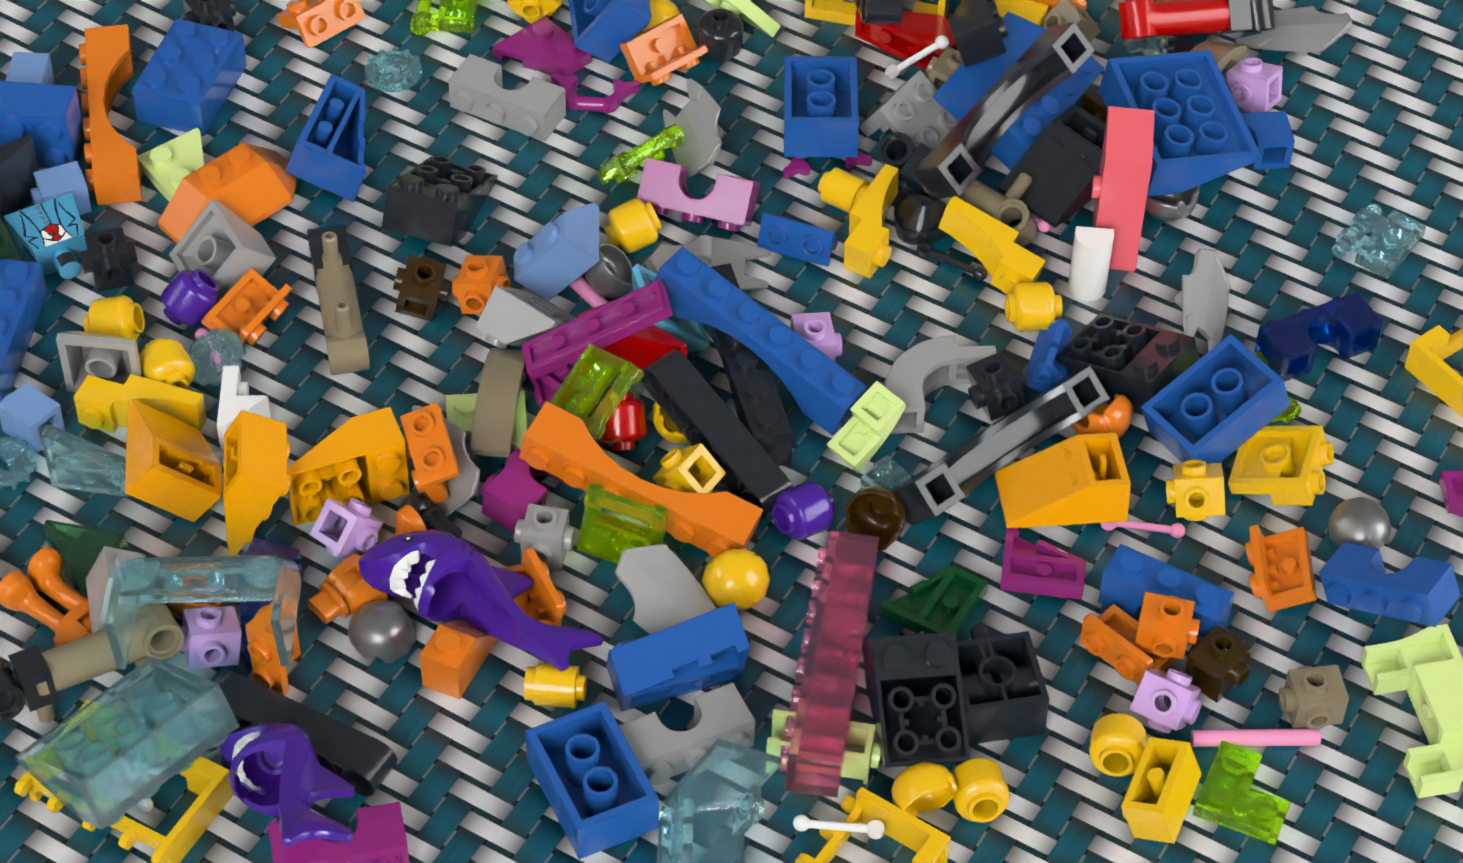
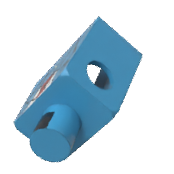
M72 192L3 216L10 245L24 261L41 263L44 276L59 272L62 278L71 279L80 273V263H82L80 251L87 250L84 237L85 233Z

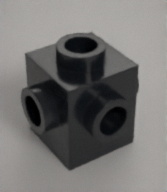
M183 0L185 13L181 16L182 20L235 32L233 16H236V9L232 0Z
M117 227L84 234L87 250L80 251L85 274L92 272L97 293L135 285L131 264L138 263L134 241L126 242L123 228Z
M1002 351L966 366L971 387L968 388L970 399L977 410L983 408L991 421L1007 415L1026 402L1023 390L1028 388L1026 378L1020 367H1012Z

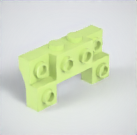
M1448 624L1437 625L1436 627L1430 626L1397 641L1365 646L1361 664L1374 695L1407 690L1430 744L1407 749L1403 762L1417 798L1459 792L1463 782V658Z

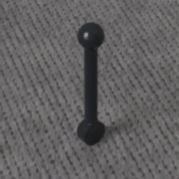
M922 242L917 246V255L919 257H932L972 274L977 281H983L988 275L984 267L978 266L975 268L932 250V246L929 243Z

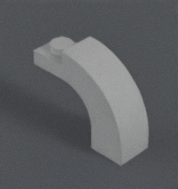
M955 335L923 341L905 351L891 366L884 387L906 404L904 412L890 434L923 433L924 399L932 391L946 385L970 384L966 366L996 354V345L957 347Z

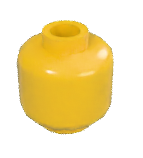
M634 198L611 209L608 213L610 225L604 227L610 243L616 247L620 245L623 251L628 254L637 252L655 243L658 239V230L662 229L651 203L647 202L644 204L638 198Z
M1019 282L1014 285L1011 292H1007L1005 295L1006 322L1012 323L1018 332L1048 330L1049 325L1055 322V318L1062 317L1061 295L1054 294V290L1048 282Z
M119 295L97 299L92 302L88 315L84 316L83 326L85 332L113 334L137 341L139 334L144 331L145 319L143 310L138 303H134L128 296Z
M169 338L152 340L145 345L139 355L144 378L186 389L194 379L196 372L194 364L185 347L177 340Z
M1112 713L1101 717L1095 723L1091 732L1089 753L1090 760L1096 769L1103 774L1113 777H1125L1135 773L1147 743L1146 730L1141 722L1127 714Z
M973 758L964 761L953 770L952 774L958 790L953 792L952 799L957 812L962 818L971 822L985 823L997 818L1007 808L1010 800L1009 788L1003 771L996 762L987 758Z

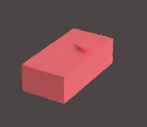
M1108 106L1099 176H1093L1091 198H1095L1092 227L1114 229L1109 269L1134 272L1136 269L1152 169L1155 110Z

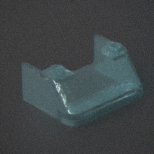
M274 555L133 558L123 562L114 573L104 623L117 669H126L138 604L273 601L270 621L281 666H290L301 590V577L297 564L291 559Z
M718 738L672 789L662 804L659 814L657 863H744V834L753 824H757L763 815L764 800L761 799V786L781 766V757Z

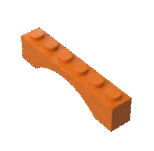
M128 24L85 28V43L79 44L81 65H86V68H80L82 89H88V92L81 93L84 115L89 114V117L83 118L85 140L91 141V143H84L86 165H92V169H85L88 191H95L98 206L143 201L137 150L114 130L109 121V112L115 97L123 85L134 75L133 53Z
M547 401L523 438L519 458L526 461L531 467L537 470H544L562 479L567 485L573 488H580L598 497L603 503L609 506H616L634 515L642 523L654 525L670 533L678 541L690 543L708 552L713 558L726 550L734 548L746 549L757 529L763 509L727 491L715 493L681 492L663 488L640 479L619 466L600 448L581 418Z

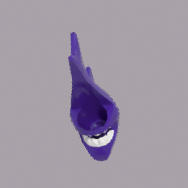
M425 530L400 534L370 548L358 561L360 574L365 582L372 588L394 597L414 598L413 601L419 616L435 622L461 618L488 635L533 654L559 671L568 669L569 655L572 651L601 646L603 644V638L594 632L585 629L548 625L528 617L514 599L530 589L534 581L519 573L491 566L476 548L451 533Z
M264 722L247 726L220 738L221 764L224 768L230 770L228 778L233 794L251 809L280 819L279 831L282 833V845L292 846L310 839L352 842V830L344 824L313 812L311 807L315 801L322 799L353 797L355 794L354 786L320 765L309 736L301 727L284 722Z

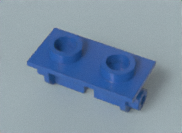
M763 212L757 246L768 249L771 252L828 267L831 251L835 250L838 244V236L834 235L835 231Z
M1056 319L1055 322L1049 325L1048 330H1039L1024 374L1028 388L1042 392L1066 375L1067 368L1056 361V356L1073 340L1070 338L1071 328L1068 321Z

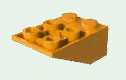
M132 398L128 401L125 493L191 522H195L222 496V465L199 428Z
M391 407L351 417L287 468V473L291 475L288 497L293 526L315 522L327 499L349 502L350 498H354L367 505L410 494L405 440Z
M244 410L239 412L224 434L223 501L228 555L232 558L236 557L244 544L248 545L252 541L255 529L262 520L266 521L269 518L273 505L279 497L286 495L291 482V475L287 473V460L291 450V444L287 441V424Z
M1117 433L1075 435L995 472L994 477L1006 528L1123 522L1128 519L1131 482Z

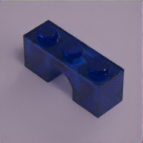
M1355 292L1344 297H1336L1327 303L1310 309H1302L1296 314L1279 320H1272L1260 326L1254 354L1286 382L1312 371L1317 349L1316 344L1332 347L1343 360L1376 349L1383 322L1359 292Z

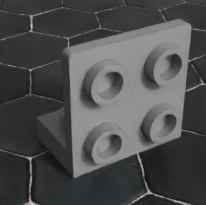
M919 70L894 91L859 125V128L867 137L878 129L885 133L890 128L893 132L907 134L912 139L916 148L922 143L934 149L945 132L952 130L958 121L932 97L938 89Z

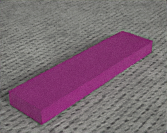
M660 279L521 344L527 373L533 380H536L673 316L665 285Z

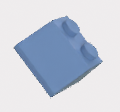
M590 203L566 211L553 222L544 225L541 231L527 243H522L515 251L513 257L514 280L545 299L551 300L598 263L599 206L595 203Z

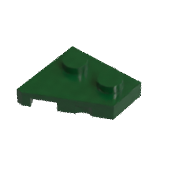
M951 565L937 572L933 578L922 580L910 586L909 593L893 602L889 598L883 600L879 605L878 615L917 634L922 631L924 634L956 632L957 637L987 593L988 581Z

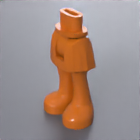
M405 505L395 514V533L391 538L412 531L426 530L420 515L410 505ZM353 553L342 560L326 576L324 582L319 585L320 592L307 600L310 609L325 624L338 616L345 619L350 616V613L354 615L365 603L388 600L386 593L372 588L361 576L358 561L363 555L359 556Z
M51 546L40 549L32 557L28 564L27 576L20 570H14L1 580L0 604L9 610L26 613L48 626L55 632L53 641L55 647L91 634L92 629L88 598L75 591L63 579V558L58 551ZM37 591L44 593L69 612L64 615L45 601Z

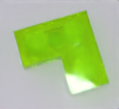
M1221 741L1195 803L1193 815L1276 845L1291 802L1251 788L1261 764L1262 754Z

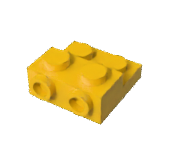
M1322 425L1264 426L1238 448L1228 480L1231 494H1270L1273 505L1313 506L1315 495H1323L1325 491L1326 481L1323 468L1324 466H1331L1333 463L1332 442H1327Z

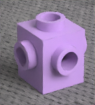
M1248 57L1243 58L1229 69L1225 74L1224 80L1239 109L1244 112H1267L1281 100L1283 67L1263 63L1259 58Z
M830 312L791 314L790 328L834 362L836 356L842 355L841 334L834 333Z
M350 498L349 502L327 499L309 535L326 545L325 550L328 553L344 560L353 553L359 556L363 555L370 548L374 547L378 540V532L384 522L370 514L372 508L360 500Z
M205 606L195 609H184L183 622L180 627L184 634V644L179 652H184L188 669L239 665L242 631L234 606Z
M1152 668L1145 671L1129 710L1147 717L1146 724L1164 733H1170L1171 729L1177 731L1184 728L1187 723L1192 725L1196 720L1202 705V701L1197 700L1201 688L1192 685L1191 681L1193 678L1181 671L1169 668L1166 673L1157 668ZM1167 696L1171 700V705L1168 703Z

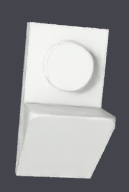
M223 366L217 417V431L221 452H224V434L241 410L271 419L268 397L265 395H249L248 382L241 381L239 366Z

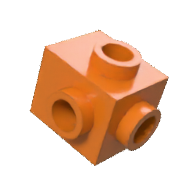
M466 255L458 275L454 276L452 281V293L454 298H458L462 314L481 315L495 285L510 288V280L503 256Z
M1145 592L1135 646L1143 652L1156 654L1160 657L1184 660L1187 643L1196 645L1200 620L1192 618L1195 601L1181 599L1176 596Z

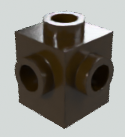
M409 255L406 269L398 267L393 290L399 291L395 312L433 321L438 301L446 302L451 283L450 280L444 279L447 264L439 263L437 260L427 256L416 257Z
M1217 625L1206 637L1200 635L1196 640V645L1192 644L1188 652L1184 673L1193 678L1191 684L1201 688L1200 692L1218 703L1233 686L1239 688L1248 678L1251 672V666L1248 663L1252 647L1246 644L1239 636L1231 634Z

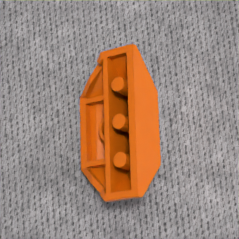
M243 142L182 179L158 221V228L174 242L178 243L212 199L221 202L253 227L293 202L299 178L285 172L289 161L277 151Z

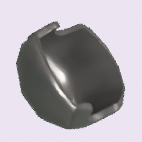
M1199 186L1182 193L1147 196L1145 210L1154 218L1173 222L1185 218L1193 212L1196 206Z
M599 243V262L585 272L586 279L593 290L603 297L615 299L629 294L632 291L631 262L623 250L613 244Z
M1364 497L1347 499L1340 503L1329 517V538L1337 548L1343 542H1349L1380 549L1384 544H1389L1391 524L1388 514L1376 501Z
M390 600L365 603L357 610L349 622L348 638L352 646L355 647V650L365 659L373 655L379 657L386 664L393 663L407 655L416 641V629L410 616L398 603Z

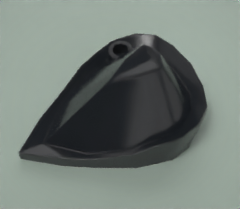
M898 186V194L894 202V227L898 238L905 243L919 245L922 242H935L949 235L938 228L947 205L938 199Z

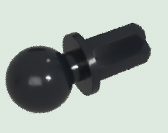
M412 493L402 500L400 509L405 505L413 507L423 520L426 530L447 532L461 538L463 534L461 528L444 516L442 508L439 506L432 507L430 500L425 495Z

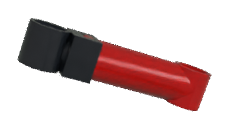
M1132 0L1118 3L1121 40L1212 33V35L1238 32L1249 33L1275 29L1273 0Z

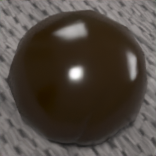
M877 485L860 488L845 506L847 512V521L844 527L845 534L858 548L869 552L886 550L898 539L904 529L906 522L904 503L900 501V497L891 489Z

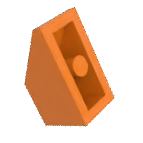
M462 619L439 624L419 655L422 685L460 700L498 639Z

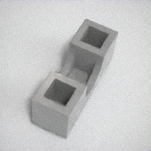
M469 54L448 80L450 107L542 141L548 139L566 116L565 88L533 77L521 89H503L502 65Z
M734 683L694 697V723L696 726L690 730L673 731L668 729L661 723L656 712L618 725L651 785H660L670 777L689 770H699L710 762L725 756L738 755L747 748L754 746L755 719Z

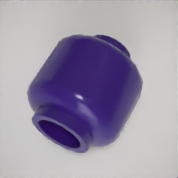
M201 269L180 271L161 294L162 302L166 307L163 310L165 316L179 326L183 323L189 326L200 325L205 315L219 302L218 284L209 274Z
M804 482L783 490L777 496L776 504L772 509L773 520L781 533L788 535L794 540H803L824 532L830 527L835 503L832 495L828 491L823 490L820 485L814 482Z

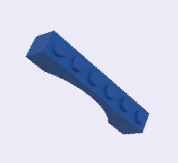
M682 246L659 268L655 281L660 279L665 285L673 314L682 319L694 320L713 326L747 346L782 380L794 397L801 412L833 436L853 415L850 408L863 396L867 386L688 249Z

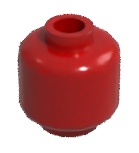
M633 392L602 396V402L594 407L597 439L601 443H611L612 451L635 449V441L643 439L647 435L645 405L642 400L634 398Z

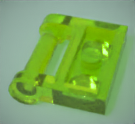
M418 0L416 13L413 14L410 22V30L414 34L421 36L428 34L430 31L473 33L478 0H441L439 13H430L432 0Z
M672 124L664 128L656 136L631 150L614 156L596 175L603 186L613 180L621 184L637 174L635 168L645 163V158L663 160L666 157L663 152L669 147L674 149L685 142L684 133L677 124Z
M589 344L550 403L581 418L590 435L600 440L606 431L605 424L632 384H638L644 372L634 364ZM617 373L620 374L614 382V384L609 389V391L607 392V394L605 395V397L603 398V400L601 401V403L599 404V406L597 407V409L595 410V412L593 413V415L591 417H588V415L590 414V412L592 411V409L594 408V406L596 405V403L598 402V400L600 399L608 385L611 383Z
M595 483L589 485L584 497L585 510L577 546L578 551L618 564L623 549L663 544L669 516L668 508L658 504L651 507L606 492L604 486ZM605 508L648 523L649 528L603 513L601 510Z

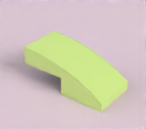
M876 381L850 408L853 417L827 443L828 448L859 473L878 451L897 424L906 408L905 402Z

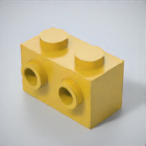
M1154 737L1148 738L1121 805L1123 817L1127 820L1134 838L1175 844L1202 774L1190 742Z

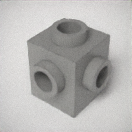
M529 503L525 519L517 520L514 534V542L520 543L521 562L524 549L533 547L540 561H545L549 570H562L566 552L572 551L576 528L569 526V509Z

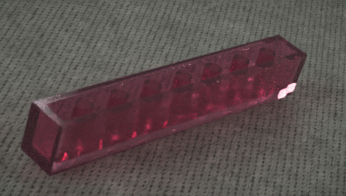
M830 531L827 547H819L817 571L823 572L822 574L814 573L811 595L812 598L818 599L817 601L809 600L806 625L812 626V629L804 628L801 653L807 654V657L799 656L795 682H801L802 685H793L790 711L796 712V716H787L784 741L791 743L790 746L782 745L778 771L786 772L785 791L838 798L876 571L879 537Z

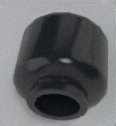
M713 9L700 17L697 23V46H707L708 52L703 54L705 57L712 61L724 62L740 53L743 47V22L739 15L727 9Z

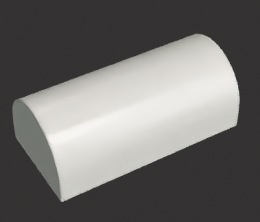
M1076 226L1068 289L1077 299L1094 301L1105 294L1114 240V229Z

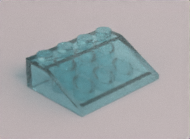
M151 657L17 754L15 758L25 770L79 819L102 830L120 821L124 813L138 802L153 796L158 791L159 786L175 774L189 769L193 761L208 749L222 744L226 740L227 735L238 728L239 724L219 684Z

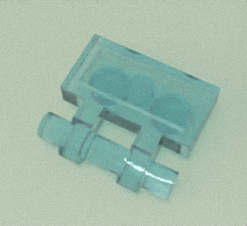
M1371 203L1366 209L1358 211L1353 218V224L1350 228H1345L1340 232L1332 252L1335 256L1343 258L1348 252L1357 251L1356 264L1388 279L1423 238L1427 225L1394 209L1386 218L1380 215L1382 213L1380 206ZM1371 231L1374 232L1370 237L1364 234Z

